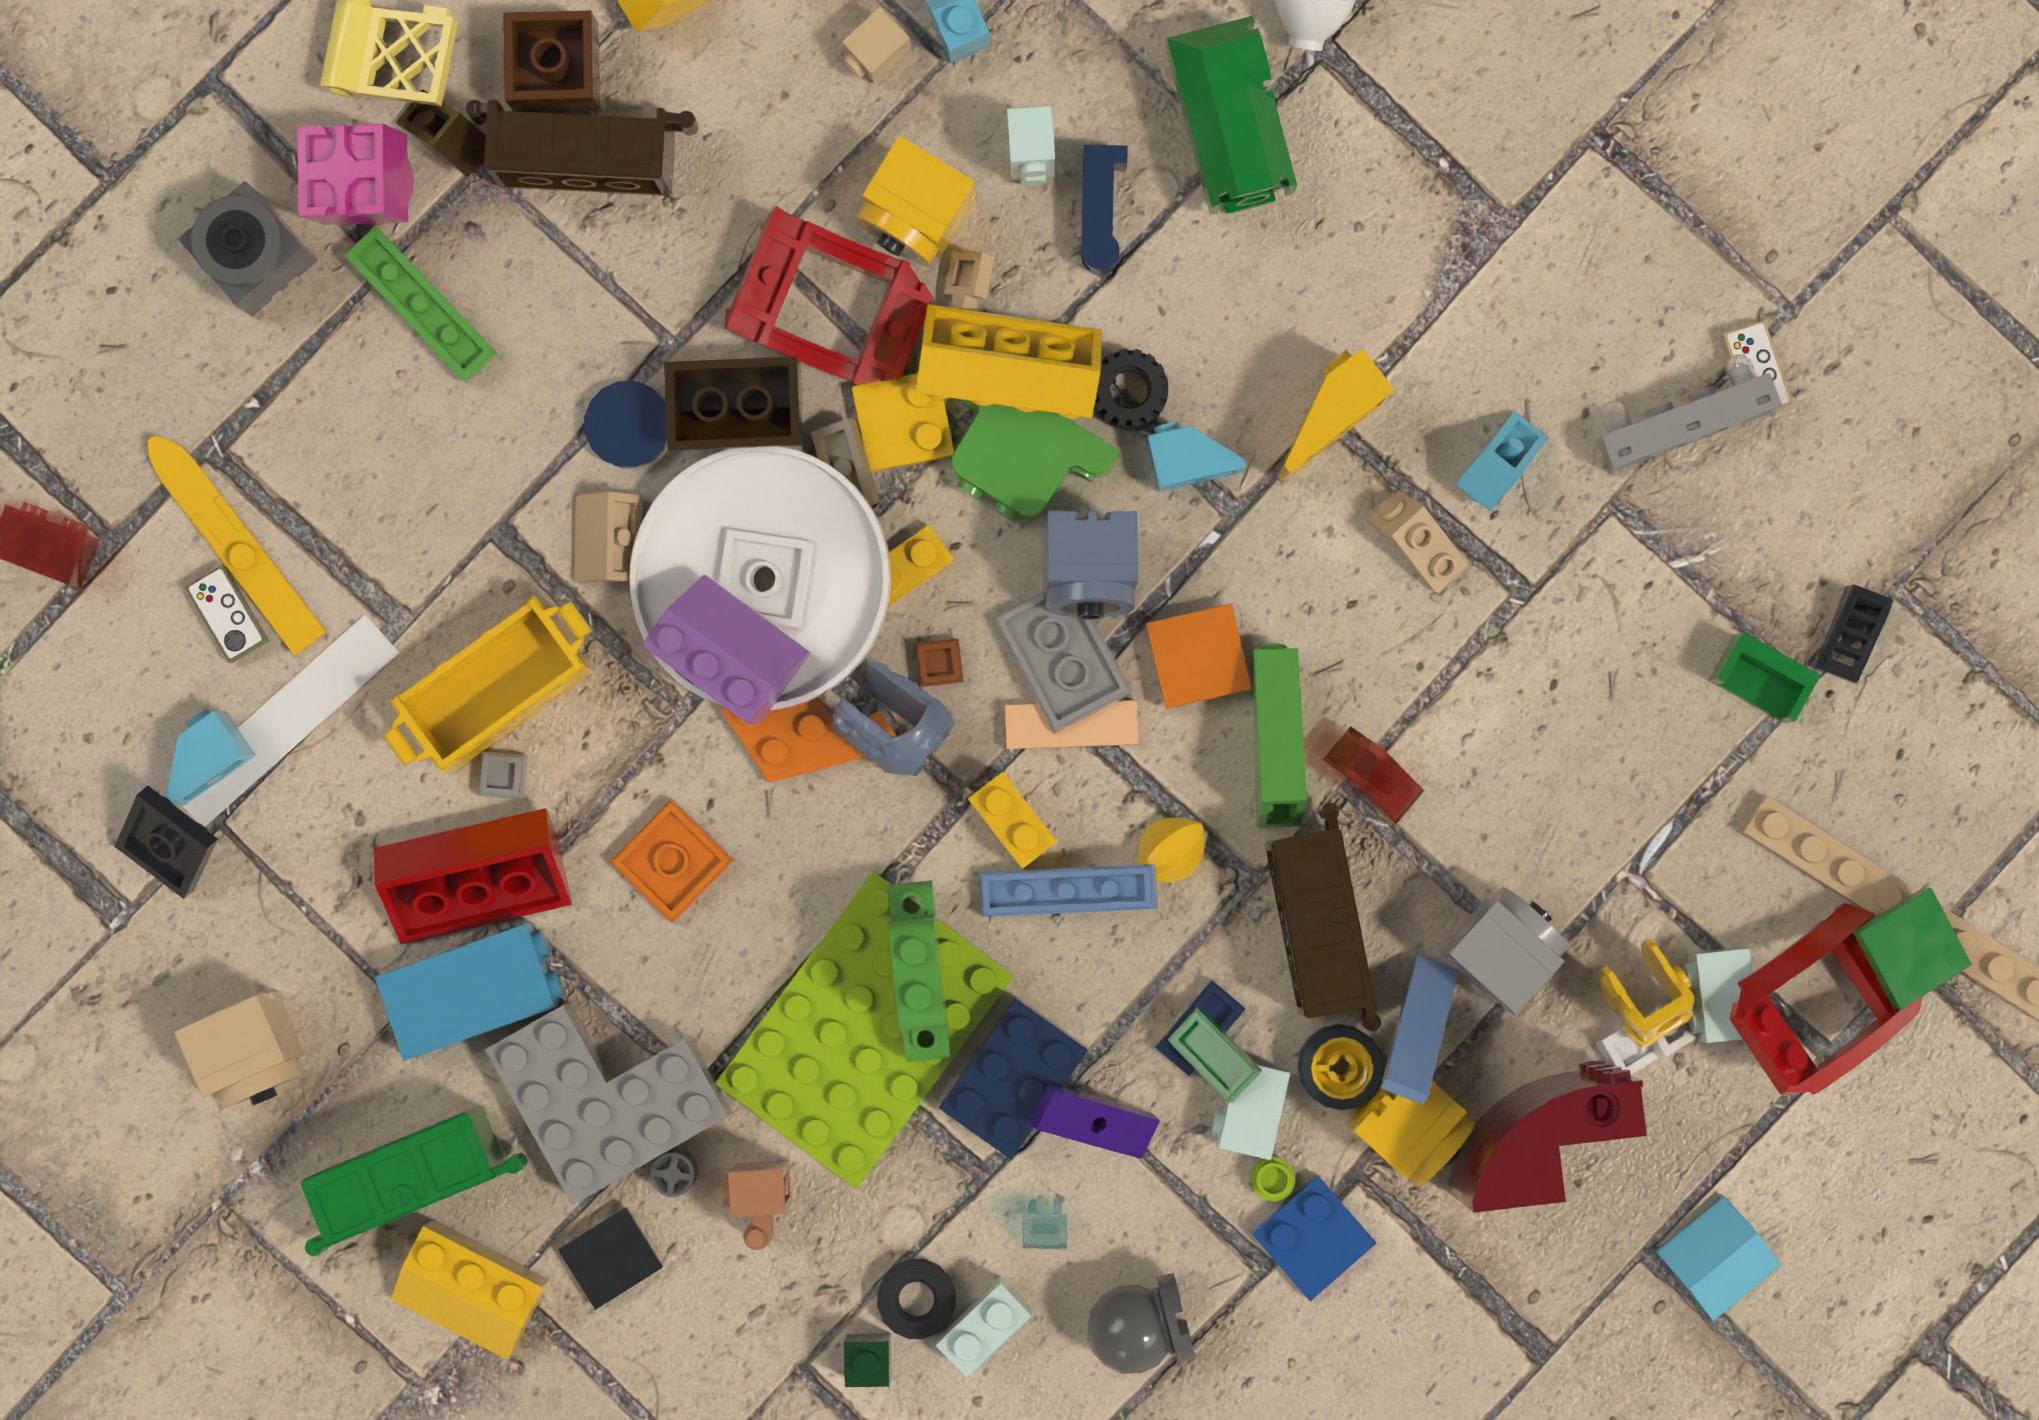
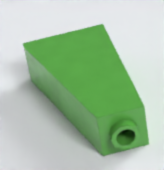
M1278 643L1262 646L1261 649H1254L1251 663L1257 828L1301 826L1307 802L1298 648H1287L1286 645Z

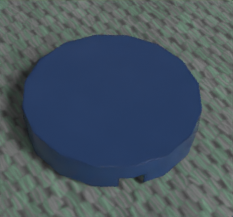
M618 381L602 388L591 399L584 415V433L591 449L604 462L621 469L637 468L654 462L667 447L666 402L654 389L637 381Z

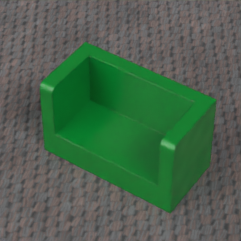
M1741 632L1733 635L1708 681L1783 723L1795 722L1821 675L1750 635Z

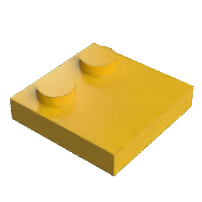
M918 373L902 376L901 379L852 386L863 445L872 474L951 458L954 454L944 399H933L926 394L915 393Z

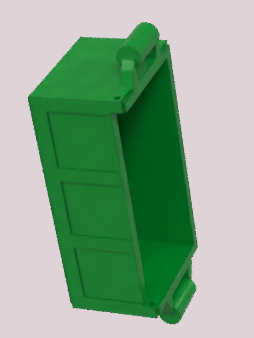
M480 1105L308 1176L302 1179L303 1182H300L320 1232L319 1235L306 1242L305 1251L310 1256H317L334 1244L468 1190L507 1172L511 1174L518 1173L527 1166L528 1159L523 1153H515L507 1158L506 1161L504 1160L484 1107H480Z

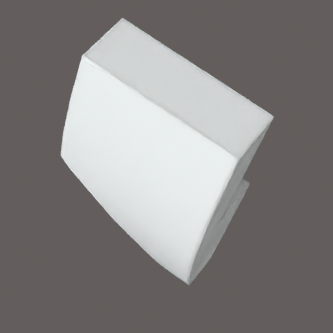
M1621 1026L1595 1042L1607 1064L1612 1063L1614 1067L1619 1066L1622 1067V1070H1630L1632 1075L1656 1059L1667 1057L1696 1039L1692 1032L1675 1029L1652 1045L1642 1048L1637 1046L1623 1031L1624 1026Z

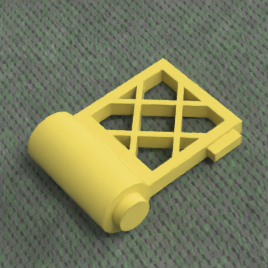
M372 0L336 1L319 85L321 90L348 98H362L365 96L442 106L458 26V20L450 17V9L424 5L423 13L375 8L372 7ZM386 21L399 22L406 34L388 47L383 40ZM409 24H417V25H416L415 27L411 28V26H410ZM432 26L442 27L440 43L427 52L418 37ZM413 43L421 58L403 71L394 56ZM389 62L398 76L384 87L373 86L376 71ZM428 66L433 74L430 93L417 92L410 80ZM404 85L407 90H401L399 88H401Z

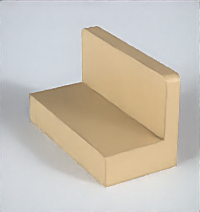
M607 491L576 496L575 582L608 581L630 583L631 556L634 542L642 523L643 495Z

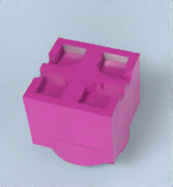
M383 123L357 124L356 126L336 125V127H297L298 208L300 217L323 225L361 224L365 226H378L385 223L409 222L408 203L413 193L414 176L408 160L407 134Z

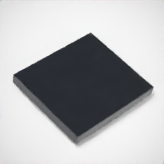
M627 1206L558 1249L595 1310L664 1267Z

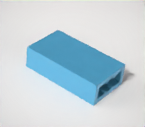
M533 923L523 924L376 976L375 980L403 1061L561 1006L559 997L564 995V990L558 973L555 970L550 972L544 955L549 954L550 951L542 929L535 930Z

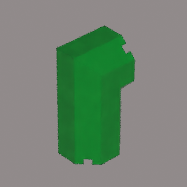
M1253 16L1166 39L1165 48L1210 215L1218 214L1220 205L1224 206L1226 214L1267 205L1276 201L1274 192L1283 188L1286 197L1295 193L1297 188L1295 174L1274 99L1273 90L1265 92L1263 81L1271 79V72L1260 31L1258 28L1253 29L1255 24Z

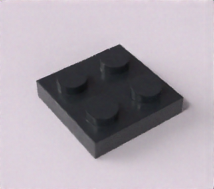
M147 785L136 795L114 847L181 898L185 899L195 890L218 838L210 833L205 826L197 823L177 808L168 798L161 796Z

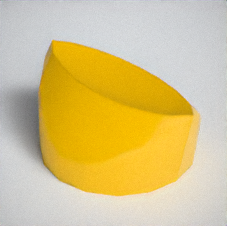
M1184 817L1162 818L1153 822L1140 837L1137 854L1138 864H1155L1156 882L1159 883L1178 882L1191 876L1199 867L1204 854L1205 833L1202 823Z

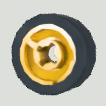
M1341 1024L1323 1027L1309 1036L1300 1050L1297 1065L1300 1082L1308 1094L1323 1106L1337 1110L1358 1108L1372 1099L1381 1085L1384 1072L1382 1054L1373 1039L1355 1027ZM1339 1058L1345 1059L1349 1065L1348 1071L1344 1075H1336L1331 1068Z

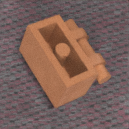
M789 1160L736 1163L728 1172V1175L725 1176V1180H721L723 1207L730 1206L731 1218L751 1216V1222L744 1231L743 1239L747 1247L752 1250H760L767 1246L774 1235L773 1215L785 1214L792 1204Z

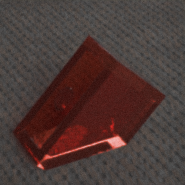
M1352 726L1334 744L1333 748L1323 759L1343 781L1396 824L1425 791L1382 747Z

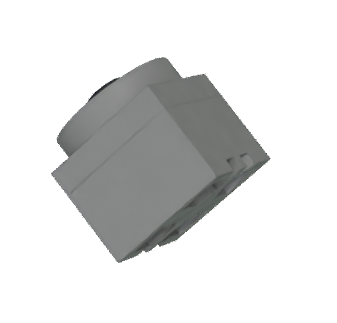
M1502 887L1491 900L1485 899L1438 952L1503 1011L1517 1015L1565 962L1560 957L1568 950L1570 945L1549 923L1552 918L1545 910L1533 901L1528 905L1512 891Z

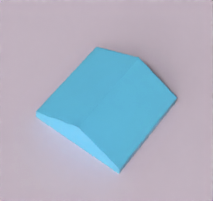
M1724 1195L1655 1251L1712 1321L1717 1319L1781 1266L1756 1230Z

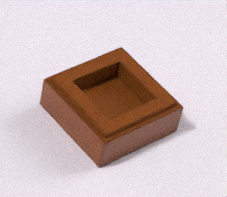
M959 638L915 643L920 688L964 683Z

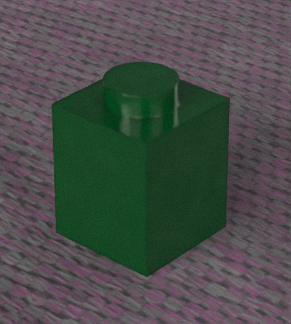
M891 1333L846 1335L844 1341L845 1387H890L892 1379Z

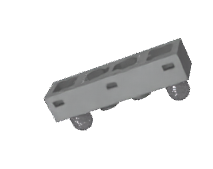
M1744 354L1733 355L1726 363V372L1732 387L1719 392H1715L1713 386L1704 388L1688 395L1690 403L1677 408L1673 407L1672 402L1656 406L1646 411L1649 418L1632 424L1627 409L1622 403L1618 401L1608 402L1601 410V419L1607 434L1602 435L1598 443L1609 472H1616L1776 412L1783 405L1770 373L1758 377L1753 363L1748 356Z

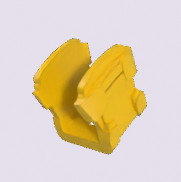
M1650 938L1641 944L1642 958L1649 971L1672 998L1673 1001L1644 1018L1625 992L1626 990L1613 970L1611 971L1606 965L1598 972L1601 985L1599 992L1615 1014L1619 1013L1623 1018V1031L1637 1046L1642 1048L1652 1045L1687 1023L1692 1018L1694 995L1689 989L1691 983L1688 977L1677 964L1673 967L1670 966L1668 960Z

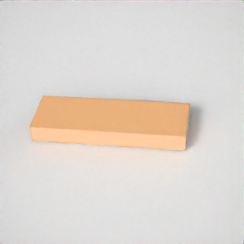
M1137 700L1117 701L1056 734L1051 729L1039 704L1005 705L1007 750L1138 745Z

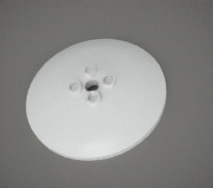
M780 446L727 449L712 454L682 471L662 490L648 509L637 533L631 556L629 575L630 595L636 622L644 641L666 609L703 575H707L811 652L771 710L789 708L806 703L825 694L848 677L872 648L884 622L890 599L891 563L888 546L878 518L866 498L850 480L829 464L806 453ZM767 566L775 574V583L770 590L761 592L754 584V575L758 569ZM653 654L664 670L677 682L698 696L721 705Z

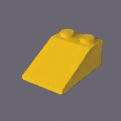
M1362 348L1353 355L1348 350H1345L1333 359L1322 372L1325 379L1320 385L1279 471L1278 477L1282 482L1286 481L1384 404L1395 391L1390 382Z

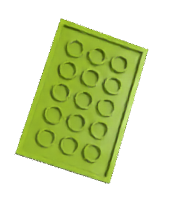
M872 871L715 1083V1085L855 1189L859 1187L1015 976L937 918L951 1058L906 1062L903 1032L899 1030L888 930V922L890 921L888 885L891 883L875 871ZM907 897L903 902L904 910L910 914H914L920 909V905L910 897ZM928 1030L919 1032L917 1036L918 1043L923 1047L931 1046L935 1040L933 1033Z

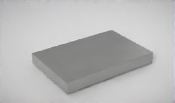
M1043 591L993 617L1054 734L1132 694V690L1094 620H1084L1048 612L1046 610V600H1043Z

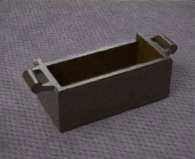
M492 99L488 103L471 100L466 105V112L477 125L486 124L484 168L501 188L670 196L673 186L675 133L683 132L688 136H692L699 129L698 122L692 112L672 113L667 112L664 108H657L656 118L505 111L498 100Z
M1325 803L1320 806L1319 815L1324 820L1326 830L1266 841L1265 844L1297 1011L1309 1019L1361 1008L1363 1014L1360 1018L1361 1026L1369 1031H1376L1381 1026V1019L1376 1015L1374 1003L1376 1002L1342 831L1339 829L1337 820L1339 807L1335 803Z

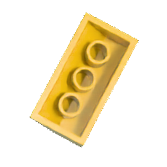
M928 304L915 393L926 394L933 399L940 400L947 398L970 400L972 403L980 406L992 404L1011 406L1022 412L1038 410L1058 413L1060 416L1069 419L1079 417L1092 418L1101 372L1102 329Z

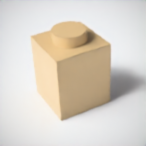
M879 6L842 41L843 51L846 54L842 60L856 77L860 79L866 75L874 84L912 49L910 37Z

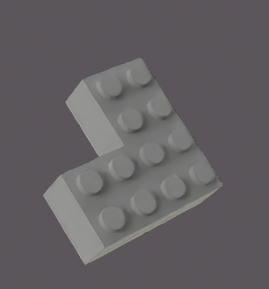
M571 1003L558 1007L485 1049L572 1205L733 1113L720 1088L715 1085V1079L690 1036L613 1079Z

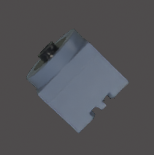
M1048 511L1043 528V600H1046V610L1052 614L1077 617L1084 620H1096L1133 611L1135 609V588L1138 583L1137 511H1110L1105 513V519L1098 518L1097 511H1088L1087 516H1084V518H1079V513L1076 511Z

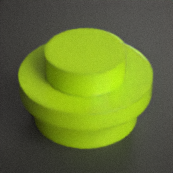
M1282 1158L1262 1159L1252 1170L1251 1184L1256 1194L1262 1199L1272 1202L1280 1201L1292 1192L1295 1186V1173L1291 1165Z

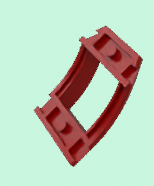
M775 206L760 227L762 233L731 308L726 309L724 329L784 356H797L801 363L858 385L901 379L926 318L927 305L931 304L934 298L924 282H920L910 266L911 263L851 241L809 221L797 218L785 212L784 209ZM805 250L889 283L858 360L819 346L774 326Z
M1847 903L1838 905L1829 917L1820 921L1771 961L1737 983L1741 989L1739 1000L1732 1004L1729 1020L1779 1094L1795 1095L1805 1092L1814 1095L1819 1093L1875 1053L1919 1014L1923 997L1902 1010L1893 1009L1853 934V931L1866 924V921L1875 913ZM1832 951L1877 1019L1850 1042L1815 1066L1768 995Z

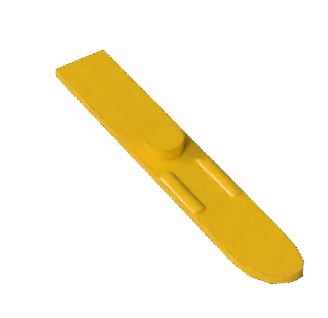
M156 435L150 437L147 441L148 455L153 469L161 482L293 655L297 656L327 633L197 461L183 447L172 440Z

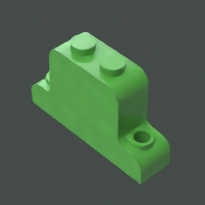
M958 399L962 405L978 415L952 456L953 472L957 479L960 480L956 487L976 500H979L981 495L997 503L994 510L1014 523L1017 522L1019 517L1024 520H1035L1041 517L1070 472L1092 483L1094 479L1103 478L1108 475L1120 457L1121 450L1072 420L1060 416L1058 413L1038 410L1022 412L1011 406L997 404L980 406L972 403L970 400Z
M933 880L888 885L890 909L888 930L899 1030L903 1032L906 1062L951 1058ZM909 896H914L920 901V909L914 914L906 912L903 908V902ZM923 1030L931 1031L935 1038L934 1043L929 1047L921 1046L917 1040L919 1032Z

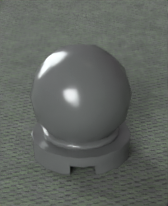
M1174 1273L1156 1276L1158 1287H1155L1153 1291L1139 1285L1118 1286L1099 1298L1089 1313L1087 1341L1095 1356L1104 1366L1120 1374L1143 1373L1158 1366L1168 1352L1171 1355L1176 1353L1178 1364L1196 1359L1187 1321L1177 1322L1176 1313L1183 1312Z

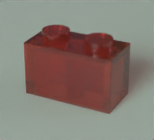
M24 501L21 509L5 505L0 517V559L67 585L82 588L100 539L87 535L90 526L64 517L60 525L46 519L49 513L48 510Z

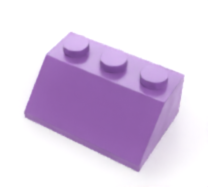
M703 575L666 609L642 643L643 647L747 724H761L811 653L707 575Z

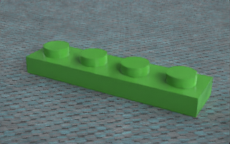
M377 226L373 227L344 255L466 384L498 355Z

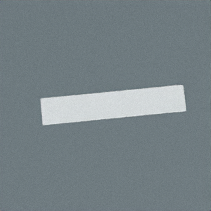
M363 615L238 727V730L256 756L184 806L185 809L198 823L207 826L399 654L398 650L366 615Z

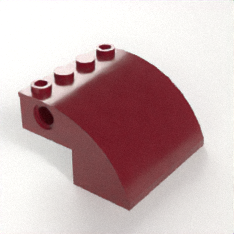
M1602 1060L1579 1063V1071L1547 1076L1519 1087L1500 1099L1475 1124L1470 1135L1462 1144L1460 1154L1453 1163L1448 1180L1449 1193L1473 1213L1566 1202L1559 1146L1647 1136L1641 1091L1643 1080L1631 1076L1630 1070H1622V1067H1614V1064H1606Z

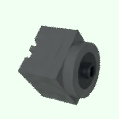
M246 181L228 196L217 199L206 206L197 217L194 225L178 238L195 258L202 270L215 281L229 299L252 317L272 301V296L279 290L283 291L289 286L287 283L294 277L301 276L318 261L266 199Z

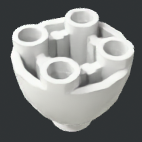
M1274 0L1278 16L1289 35L1288 45L1315 51L1323 50L1324 41L1333 35L1344 23L1356 1Z

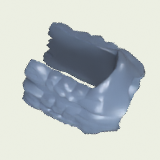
M873 661L868 665L867 671L869 673L861 682V686L871 696L883 702L891 710L911 723L914 728L897 737H893L844 699L835 708L836 712L833 714L834 722L832 726L858 753L865 755L868 760L877 762L885 773L917 776L921 773L922 764L928 757V754L937 751L941 743L950 735V730L953 729L955 722L950 711L941 701L932 698L928 692L918 686L917 682L909 681L904 676L892 672L885 664Z

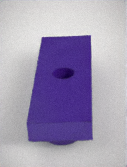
M1048 1084L1030 1124L1038 1131L1142 1159L1160 1120L1153 1113Z

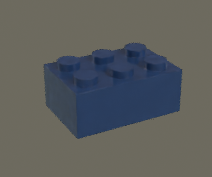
M1015 996L941 1101L939 1109L1012 1160L1034 1128L1030 1121L1048 1084L1063 1087L1089 1049L1085 1044Z

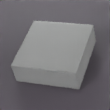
M481 752L477 796L524 799L527 756Z

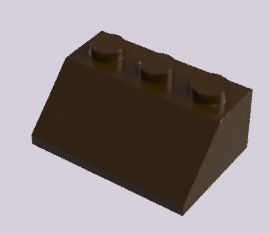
M797 356L664 362L668 451L801 446L802 383L801 364Z

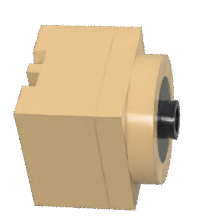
M278 991L252 996L174 1031L202 1098L213 1095L219 1111L249 1099L252 1106L260 1104L278 1095L275 1090L276 1087L303 1075L297 1059L305 1056V1053Z

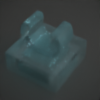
M1054 1199L1053 1212L1051 1214L1038 1213L1037 1200H1030L1028 1214H1023V1248L1067 1249V1214H1062V1204L1059 1199Z

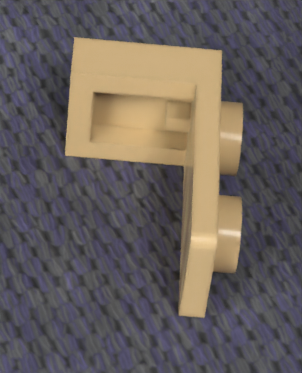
M1400 490L1394 496L1385 499L1379 505L1378 510L1368 519L1376 532L1399 547L1430 589L1436 593L1443 590L1467 567L1466 560L1427 509Z

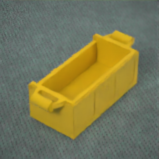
M532 596L527 600V604L494 628L486 631L479 639L447 662H443L436 667V670L407 691L391 698L389 701L399 715L392 724L391 730L383 736L384 740L403 766L413 761L431 758L440 772L454 774L480 755L481 752L487 750L595 672L579 650L585 637L592 632V629L572 601L564 606L549 608L544 600ZM557 612L576 637V642L572 640L556 618L555 614ZM405 723L425 750L424 752L417 755L398 728Z

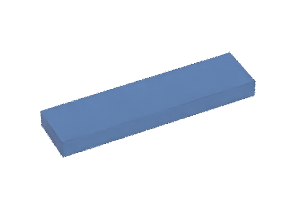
M1155 864L980 873L982 917L1158 909Z
M1417 954L1410 971L1381 1084L1382 1089L1424 1105L1429 1096L1459 972L1458 969Z

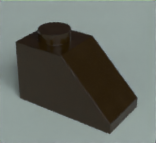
M442 102V106L411 103L396 121V124L466 177H469L474 170L484 164L486 135L460 112Z

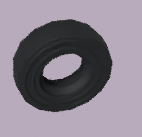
M908 1259L895 1264L884 1275L877 1291V1308L882 1321L893 1333L907 1339H926L938 1334L950 1322L956 1308V1290L951 1277L940 1265L926 1259ZM912 1282L926 1284L934 1295L932 1308L921 1316H913L906 1313L899 1302L901 1290Z

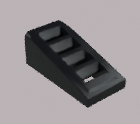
M1858 585L1846 586L1814 668L1857 684L1886 622L1894 600ZM1859 602L1874 608L1872 615L1854 609L1855 603ZM1848 618L1867 625L1866 631L1862 632L1847 626ZM1843 635L1861 642L1859 649L1838 642L1840 636ZM1833 651L1855 659L1852 667L1831 659Z

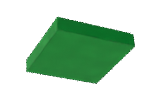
M1923 887L1853 931L1893 1009H1904L1972 965L1932 888Z

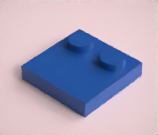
M1317 1174L1251 1231L1255 1239L1309 1301H1312L1376 1244V1241Z

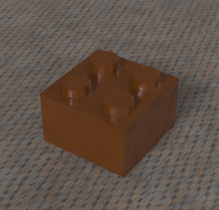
M585 10L503 13L505 101L511 110L516 112L600 110L599 24L593 12Z

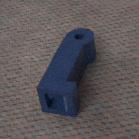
M1084 145L1081 260L1087 271L1098 276L1107 275L1118 264L1120 254L1119 243L1113 237L1114 171H1126L1128 146Z

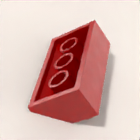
M547 808L374 848V885L401 945L572 905L558 837Z

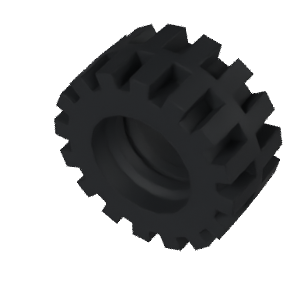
M1120 349L1119 352L1107 355L1101 362V372L1094 405L1098 416L1103 421L1109 423L1111 427L1116 429L1118 427L1129 431L1135 428L1141 429L1146 427V425L1156 420L1163 411L1168 398L1169 383L1163 366L1151 354L1142 353V350ZM1124 372L1139 374L1145 380L1148 387L1146 399L1140 405L1133 408L1117 404L1110 392L1113 379Z

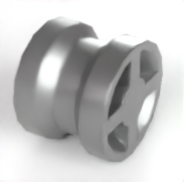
M679 1149L670 1150L662 1154L653 1163L650 1171L651 1182L654 1188L660 1194L668 1197H678L686 1193L696 1182L698 1176V1167L694 1158L688 1152Z

